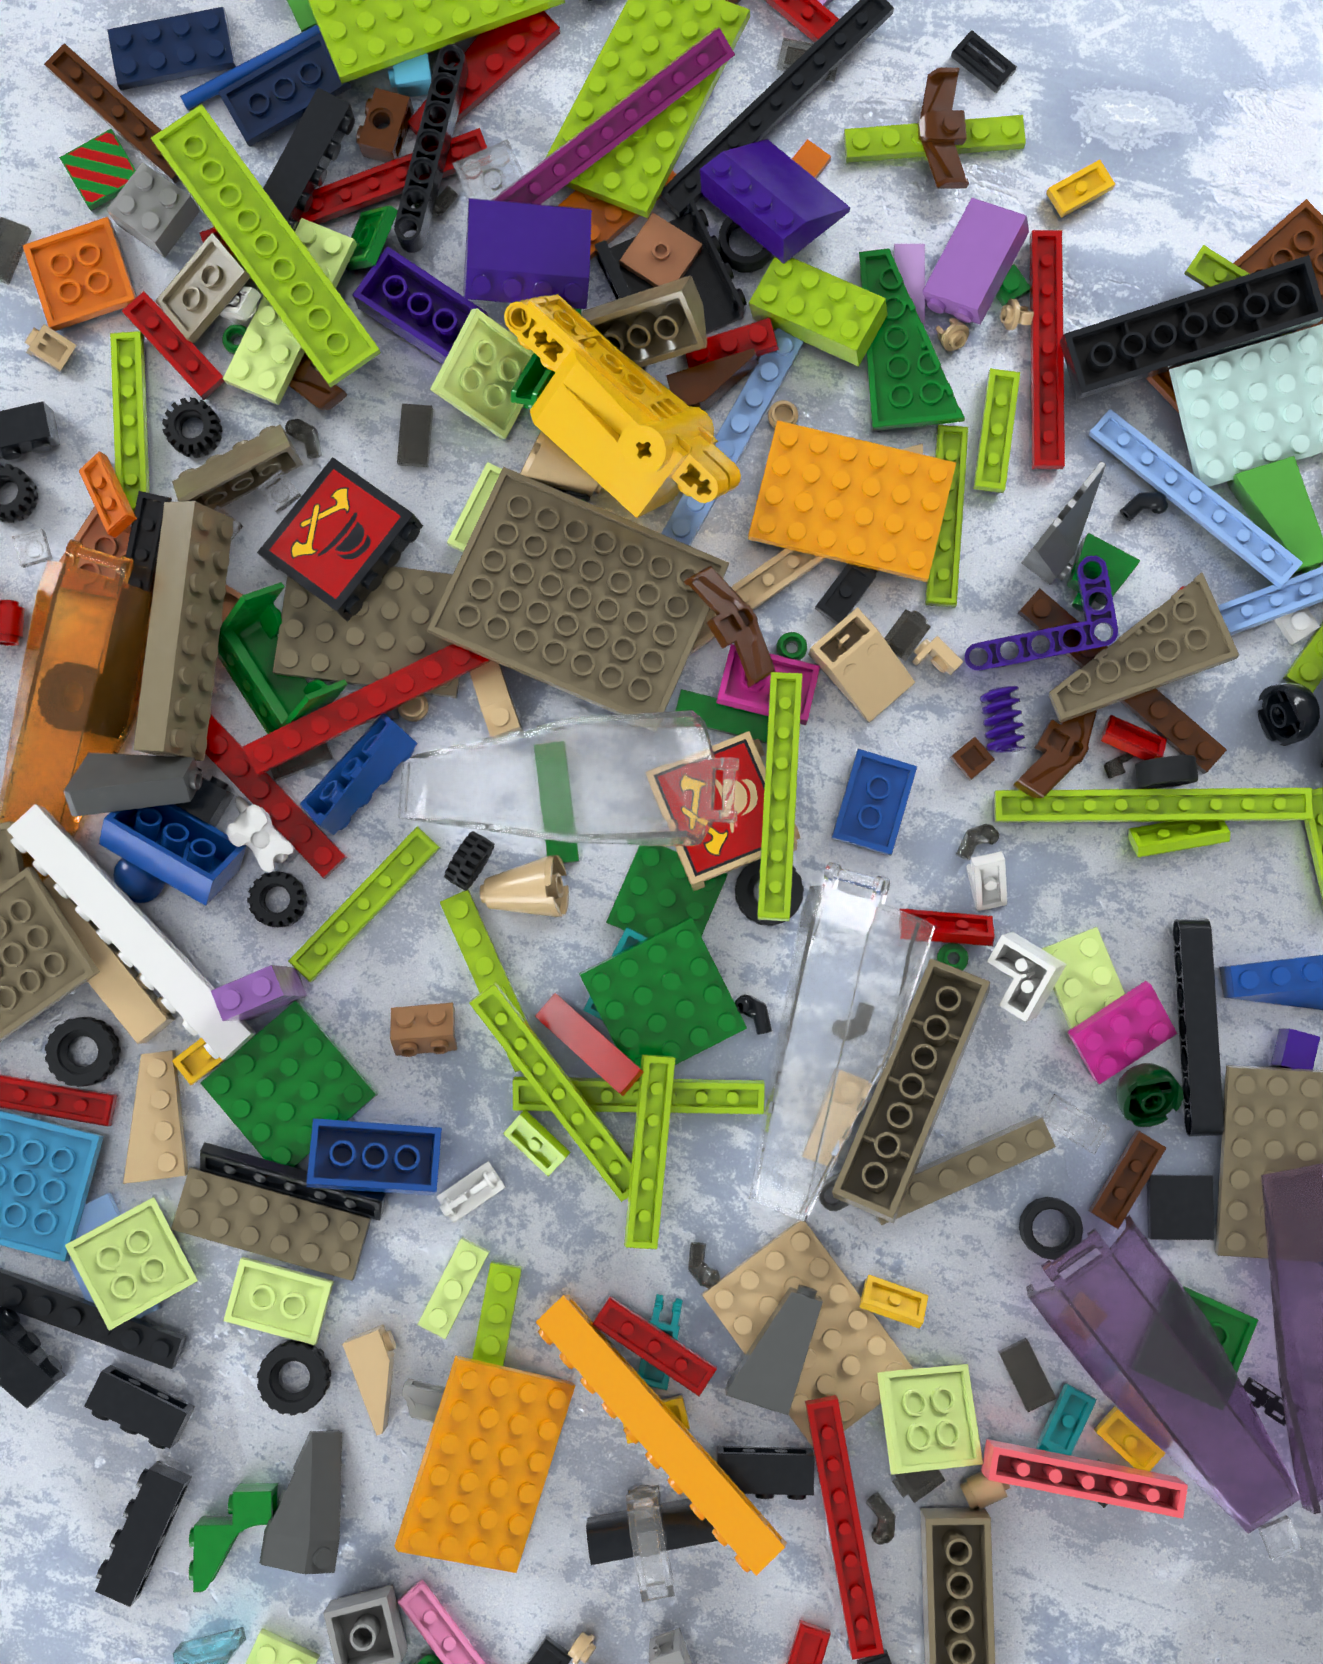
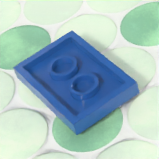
M857 749L831 838L891 856L918 766Z

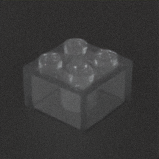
M508 139L452 163L456 179L467 203L469 198L492 200L524 175Z

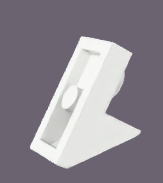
M243 286L219 315L237 325H243L248 328L258 309L259 299L262 294L253 287Z
M1002 851L971 858V864H968L966 868L977 912L1007 905L1006 864Z

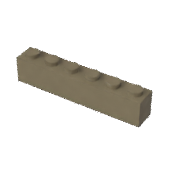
M1036 1115L917 1168L896 1219L1055 1148L1056 1146L1043 1118ZM875 1216L877 1221L881 1225H884L889 1222L880 1217Z

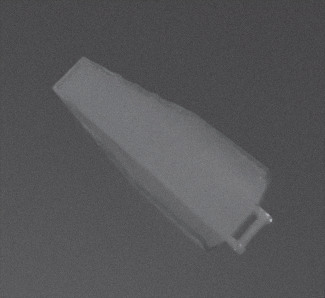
M692 710L569 718L539 725L536 729L522 732L518 730L498 738L488 737L482 739L481 742L468 745L458 744L447 749H437L412 755L408 760L402 762L398 818L567 843L647 846L700 845L714 822H737L738 812L734 808L736 770H739V759L734 757L715 758L705 720ZM716 770H723L722 810H714Z
M829 862L825 867L823 885L809 887L799 917L749 1200L803 1222H806L826 1183L828 1174L832 1172L838 1160L836 1156L844 1141L849 1139L853 1131L851 1127L855 1119L867 1104L866 1098L873 1084L878 1082L896 1047L935 929L934 925L922 918L884 904L890 887L889 878L883 876L874 878L843 869L840 864ZM841 881L872 890L871 899L836 890L838 882Z

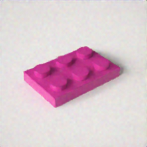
M731 644L716 703L769 716L771 675L748 688V680L734 644ZM770 654L775 672L802 673L800 724L806 725L820 666Z
M1144 981L1067 1032L1094 1081L1099 1085L1177 1034L1156 992L1147 981Z

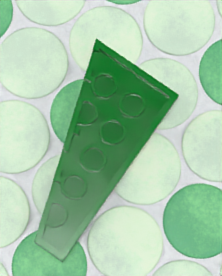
M890 249L859 252L862 288L886 298L887 317L867 351L873 431L965 421L962 410L959 408L950 383H948L941 363L924 325L920 321L916 307L908 294Z

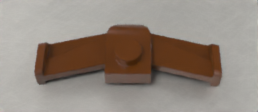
M940 67L928 74L921 116L917 124L918 137L922 142L937 189H965L969 185L955 146L963 145L967 139L964 110H952L959 68Z
M304 353L289 387L318 409L331 410L346 398L347 393L336 384L330 388L322 375L315 369L316 367L309 357Z
M712 566L688 577L684 581L686 586L689 585L717 615L710 619L707 625L721 648L724 649L734 643L748 680V688L771 675V672H775L772 659L758 624V618L751 606L741 599Z
M1097 710L1062 722L1061 724L1051 720L1034 747L1044 754L1013 784L1014 787L1033 798H1044L1075 765L1080 764L1089 750L1088 744Z

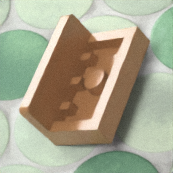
M453 1002L391 1008L390 1041L395 1055L412 1057L422 1053L444 1054L448 1051L457 1050Z

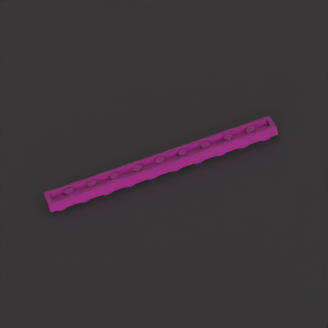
M715 28L492 200L541 205L735 56L721 29Z

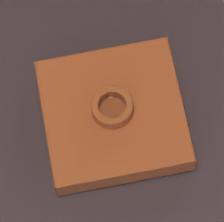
M652 212L619 262L625 269L650 285L657 287L683 278L703 249V244Z

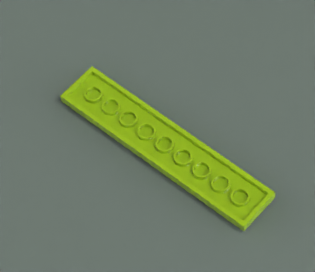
M202 104L151 137L157 149L330 388L381 354L378 346Z

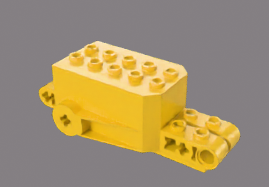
M558 294L516 301L506 308L504 313L506 326L518 337L517 340L520 345L528 350H532L541 358L540 362L544 367L556 372L530 409L534 425L632 515L638 518L673 501L680 491L689 497H693L698 502L707 503L734 490L739 485L741 480L740 470L732 460L715 446L718 440L713 436L714 426L709 415L699 407L688 406L623 354Z

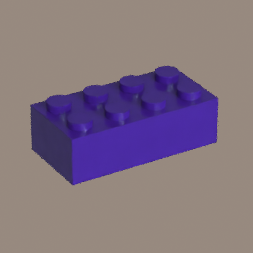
M388 246L378 258L376 265L372 266L352 294L358 309L442 365L470 311L478 308L488 316L485 310L470 300L465 299L464 296Z

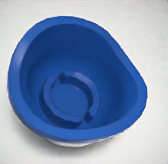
M121 858L114 868V882L133 902H150L161 893L165 886V882L124 858Z

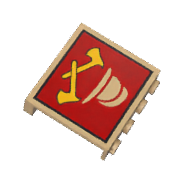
M750 731L646 772L649 785L693 892L704 888V881L761 859L766 767L761 757L765 756L759 739L753 740ZM796 824L794 829L793 851L797 850V840L800 839V834Z

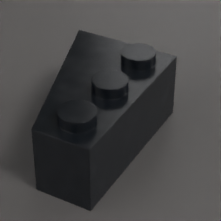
M1 1306L0 1386L27 1409L41 1400L66 1375L61 1370L62 1365L54 1356H48L40 1347L41 1342L34 1333L27 1332L19 1323L20 1318L17 1313Z

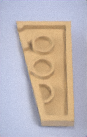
M175 1050L141 1054L123 1184L186 1176L188 1174L178 1071L172 1062L176 1058Z

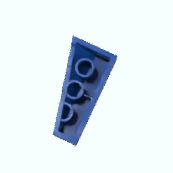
M386 714L381 715L303 799L300 805L320 827L335 835L338 830H343L351 821V816L359 808L369 803L372 793L380 785L390 780L393 770L401 762H405L412 756L414 748L418 743Z
M1323 954L1219 967L1224 998L1323 1010Z

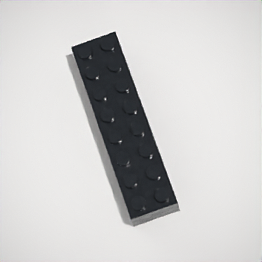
M1307 255L1065 333L1060 340V345L1076 399L1079 400L1167 372L1175 367L1315 325L1323 319V300L1310 256Z

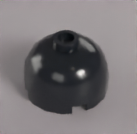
M1293 682L1279 683L1265 688L1260 694L1258 701L1263 700L1262 709L1258 710V719L1263 731L1271 741L1278 740L1282 746L1290 745L1308 738L1318 726L1320 719L1318 701L1311 690L1304 685Z

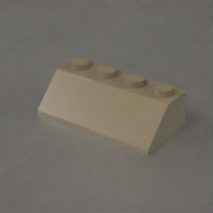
M691 275L584 310L580 314L617 349L640 367L707 347L703 302Z
M280 424L276 427L269 426L264 428L259 433V436L249 441L243 440L236 443L232 450L223 455L211 456L206 460V464L196 469L191 468L179 474V478L172 481L179 502L196 501L217 511L300 467L303 463L290 438Z

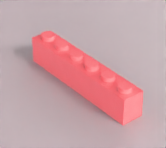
M986 1439L981 1472L990 1481L1183 1519L1188 1485L1176 1476Z

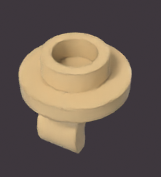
M1010 299L1002 307L1000 318L1007 330H1014L1018 324L1031 325L1034 312L1028 311L1029 308L1026 306H1020L1017 299Z
M950 318V326L946 330L937 326L936 331L943 348L947 351H955L965 345L969 336V329L964 323L958 322L955 318Z

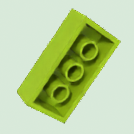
M774 257L749 301V307L754 320L761 321L770 318L774 329L779 328L811 346L858 367L887 317L886 298L795 258H790L783 264Z

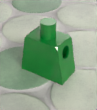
M1090 533L1082 539L1067 581V586L1078 592L1071 605L1080 612H1083L1077 580V567L1084 558L1098 556L1105 561L1112 597L1140 562L1136 557ZM1088 562L1083 567V573L1088 579H1096L1100 574V568L1096 563ZM1093 593L1089 597L1090 607L1094 601L1101 605L1106 604L1105 597L1100 593Z

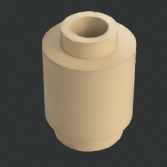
M981 1471L967 1477V1482L960 1484L971 1510L979 1507V1509L985 1508L1008 1497L1005 1490L1010 1488L1009 1484L988 1480Z

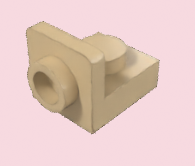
M43 324L40 331L33 328L24 342L30 346L26 352L27 354L36 356L59 372L77 346L45 324Z
M938 636L931 642L926 638L913 651L917 655L912 661L915 666L930 655L932 657V664L940 672H947L950 675L963 663Z

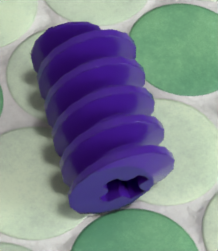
M1018 686L992 689L980 697L982 703L989 704L982 708V714L991 716L983 721V725L993 728L984 734L986 739L994 740L987 744L986 750L1008 753L1027 748L1017 745V742L1024 739L1025 735L1015 733L1016 729L1024 726L1022 722L1014 721V717L1022 714V711L1012 709L1013 705L1021 702L1020 698L1011 697V693L1019 690Z

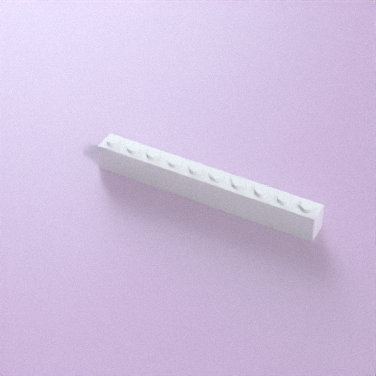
M35 804L7 829L13 836L10 840L12 844L23 854L28 852L34 858L32 865L43 876L49 874L56 882L53 885L55 890L65 899L70 897L78 905L75 911L85 921L89 922L92 920L99 928L96 931L99 937L108 945L113 943L121 951L118 953V956L128 967L131 968L134 965L142 975L139 978L142 983L152 991L156 989L163 996L161 999L162 1004L170 1012L175 1013L177 1011L185 1019L182 1022L183 1026L193 1036L197 1034L201 1036L206 1042L204 1048L213 1058L229 1059L256 1034L246 1021H222L211 990L215 988L129 896L119 888L114 880L45 807Z

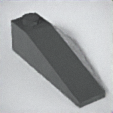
M1100 461L1021 562L1049 585L1056 578L1062 581L1073 567L1069 561L1076 553L1106 466L1102 461Z
M341 1431L309 1432L293 1467L295 1472L287 1489H283L278 1499L280 1504L273 1520L269 1519L264 1530L259 1562L261 1565L300 1574L335 1573L340 1540Z

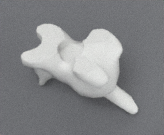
M238 796L235 798V803L240 815L235 819L234 823L227 826V837L237 847L242 845L250 847L261 869L265 872H272L275 868L274 862L282 863L286 861L288 855L294 852V846L273 827L270 815L262 807L255 804L249 806L242 797Z

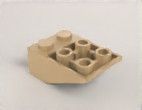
M858 607L810 648L808 654L869 723L915 684V681L881 633Z

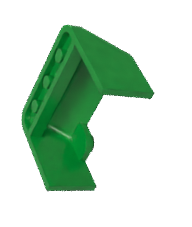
M282 582L242 595L222 623L218 643V658L267 734L334 702L348 685L345 679L328 686L319 679L308 683L305 678L276 675L273 673L278 641L277 635L282 624V613L276 608L274 601L285 588Z

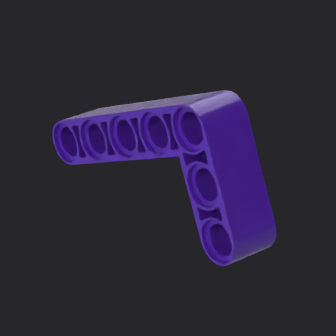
M1088 556L1078 564L1077 580L1085 621L972 644L965 652L966 664L973 670H986L1112 644L1118 636V625L1105 561L1098 556ZM1094 562L1099 566L1100 574L1096 579H1088L1084 575L1083 567L1086 563ZM1100 593L1105 597L1106 604L1102 610H1094L1090 607L1089 597L1091 594ZM1100 623L1107 624L1111 629V636L1106 641H1100L1095 637V627ZM1069 629L1077 631L1080 635V642L1075 647H1068L1063 642V635ZM1036 636H1044L1048 639L1049 648L1045 653L1039 654L1032 649L1031 643ZM1006 642H1013L1018 647V654L1012 660L1003 658L1000 653L1001 646ZM982 648L987 652L988 659L984 665L976 666L971 663L969 655L973 649Z

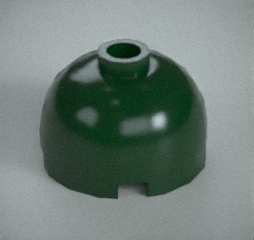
M1142 1063L1133 1066L1122 1075L1116 1087L1119 1109L1127 1120L1132 1121L1138 1127H1152L1168 1120L1166 1114L1172 1109L1177 1112L1184 1098L1183 1089L1176 1078L1166 1068L1154 1063Z

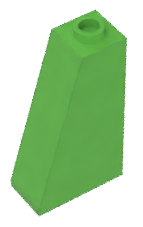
M1295 456L1236 473L1233 476L1234 480L1227 482L1228 487L1253 523L1303 562L1293 575L1301 572L1304 574L1320 568L1323 565V536Z

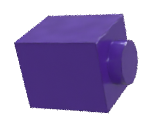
M1290 1028L1279 1029L1271 1065L1280 1068L1313 1070L1320 1037Z

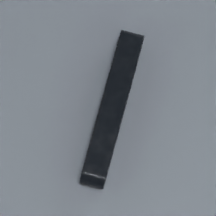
M455 44L444 46L438 53L394 223V231L399 244L408 253L418 252L425 245L468 78V66L464 51ZM451 63H459L455 67H448ZM446 90L452 91V92H451L450 94H448V95H441V93H442L443 91H446ZM438 118L445 119L441 123H433ZM431 146L438 147L436 150L432 152L426 151V149ZM424 174H429V175H430V177H429L428 179H425V180H420V179H419V177H420L421 175H424ZM414 203H423L419 208H411ZM407 231H416L411 237L404 236Z
M1207 918L1175 919L1173 923V946L1185 1129L1189 1137L1221 1136L1224 1131L1211 924Z

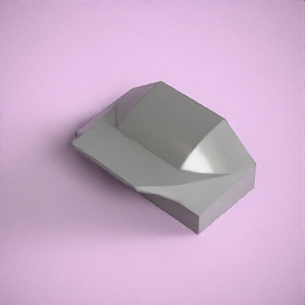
M408 1378L403 1386L402 1396L407 1402L410 1417L434 1423L445 1387Z

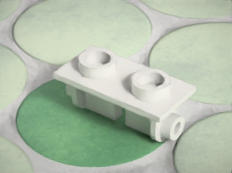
M488 1161L436 1196L441 1204L439 1207L446 1217L449 1216L454 1223L506 1187Z

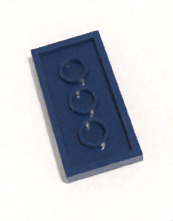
M224 7L107 29L116 81L120 90L236 67Z
M321 33L218 93L246 143L251 147L301 118L317 88L337 97L351 89L352 86L349 81L341 83Z

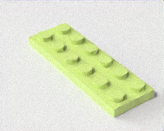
M301 218L295 233L336 288L357 243L351 237ZM264 295L223 380L229 385L279 405L305 352Z

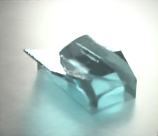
M244 1627L181 1642L172 1653L174 1663L227 1664L246 1640Z

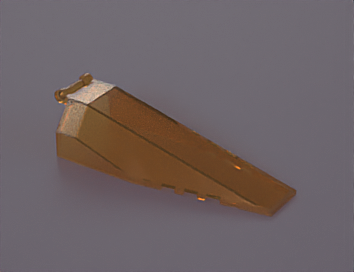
M71 539L66 546L64 563L47 560L37 590L19 680L0 794V823L16 822L32 806L37 804L45 807L74 838L83 816L71 815L63 791L88 753L118 754L136 722L153 594L128 584L134 564L132 558L126 556L118 558L85 547L82 542ZM80 558L116 570L115 579L78 568ZM28 852L22 853L24 869L33 867L42 882L49 877V874L43 876L32 865L34 858Z

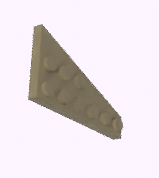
M1200 573L1191 583L1182 590L1177 591L1163 605L1154 609L1121 635L1112 645L1103 649L1084 667L1075 671L1049 692V698L1060 723L1238 658V650L1203 573Z

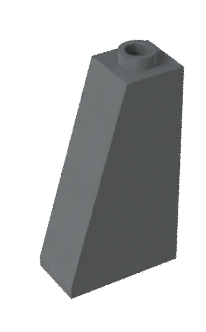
M88 753L63 792L72 816L191 802L197 789H200L202 785V774L198 770L195 758Z
M799 1285L798 1289L789 1287L728 1380L725 1388L727 1396L789 1415L823 1303L821 1297L816 1296L817 1290L804 1285Z

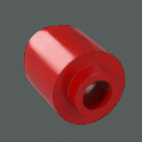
M0 600V645L19 646L20 639L23 638L25 608L20 607L18 601Z

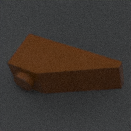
M753 348L666 375L672 393L688 406L699 407L705 411L709 410L759 362Z

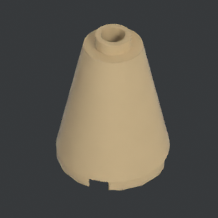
M540 431L520 474L545 485L587 494L589 497L592 496L593 492L599 494L603 487L548 436Z
M549 855L490 876L480 886V899L482 903H486L489 909L560 917L566 914L569 904L568 885L563 886L561 877L567 875L563 861L559 855Z

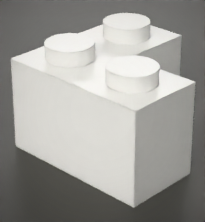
M1014 932L1001 935L987 961L1014 978L999 1006L1025 1022L1037 1018L1067 965Z

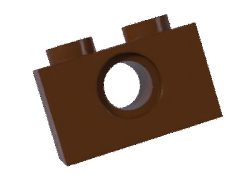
M375 87L373 97L368 98L366 102L364 125L359 126L356 135V143L359 144L363 157L384 163L400 158L409 129L408 120L414 113L409 96ZM383 123L389 124V126L384 129H378V126Z

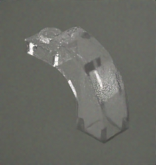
M640 1485L633 1490H628L626 1506L642 1602L673 1597L675 1592L664 1530L659 1485Z

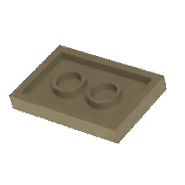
M211 233L155 301L184 337L195 343L250 279V276L222 239Z

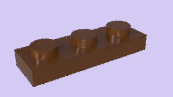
M1136 1130L1090 1207L1089 1212L1119 1229L1165 1152L1166 1147L1141 1131Z

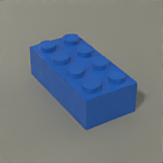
M174 804L110 812L104 818L99 845L205 906L238 873L246 850V845L240 847L233 845L229 841L227 834Z
M313 1118L306 1187L434 1196L437 1192L442 1128Z

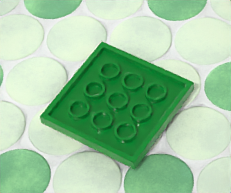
M691 916L579 973L616 1047L639 1068H641L642 1054L674 1057L675 1065L747 1029Z
M295 1000L200 1083L264 1159L291 1167H296L310 1153L313 1118L348 1121L378 1095L298 1000Z

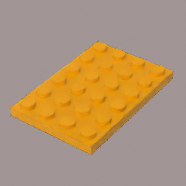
M777 420L748 540L927 582L956 462Z
M455 1355L394 1545L397 1552L517 1573L575 1385L571 1381Z

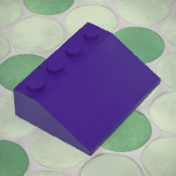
M768 139L723 151L700 168L702 195L783 264L850 212V207Z
M469 198L463 283L464 298L513 303L539 296L558 294L572 308L587 309L592 210Z

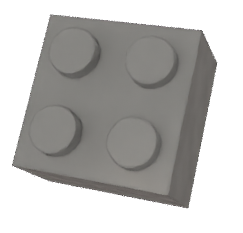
M143 162L106 209L119 227L164 258L200 212L190 194Z
M393 1584L334 1599L329 1602L323 1614L335 1664H397L403 1661L408 1648Z

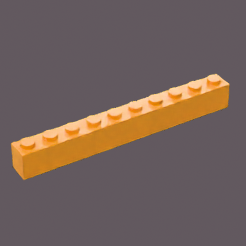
M563 1295L536 1321L540 1327L538 1330L539 1335L547 1344L551 1345L554 1343L562 1352L559 1355L562 1362L571 1370L575 1367L583 1376L580 1379L583 1386L591 1394L597 1392L604 1400L601 1405L608 1415L613 1419L618 1417L626 1427L623 1431L633 1443L637 1444L640 1442L648 1451L645 1454L648 1461L656 1469L660 1467L664 1469L670 1476L667 1481L674 1491L679 1495L684 1492L692 1502L689 1506L694 1514L702 1521L706 1518L714 1527L712 1533L724 1547L729 1544L737 1553L734 1558L740 1567L747 1573L751 1570L757 1576L785 1548L787 1542L607 1337L592 1325L593 1321L571 1296Z

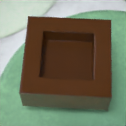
M976 737L972 738L950 757L969 781L995 761Z

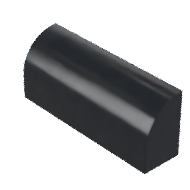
M689 1498L589 1517L586 1523L591 1565L718 1540L712 1533L714 1527L706 1518L703 1521L700 1520L691 1510L689 1505L692 1502Z

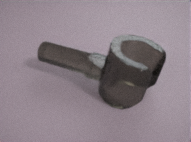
M1125 753L1106 762L1104 769L1108 778L1111 779L1126 773L1123 763L1128 762L1134 755Z

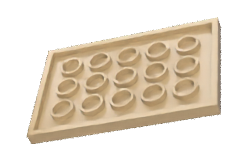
M802 1217L705 1290L702 1296L744 1354H746L789 1287L798 1289L799 1285H804L817 1290L816 1296H820L823 1303L789 1411V1416L813 1447L805 1401L836 1395L845 1431L881 1403L877 1373L914 1368L875 1315L868 1310L859 1308L861 1296Z

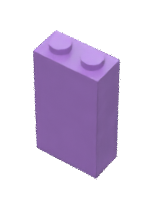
M971 198L923 289L926 306L935 313L942 314L945 312L954 315L961 322H974L981 325L1029 233L1027 215Z
M270 965L211 990L222 1021L252 1020L307 996L298 971L294 967Z

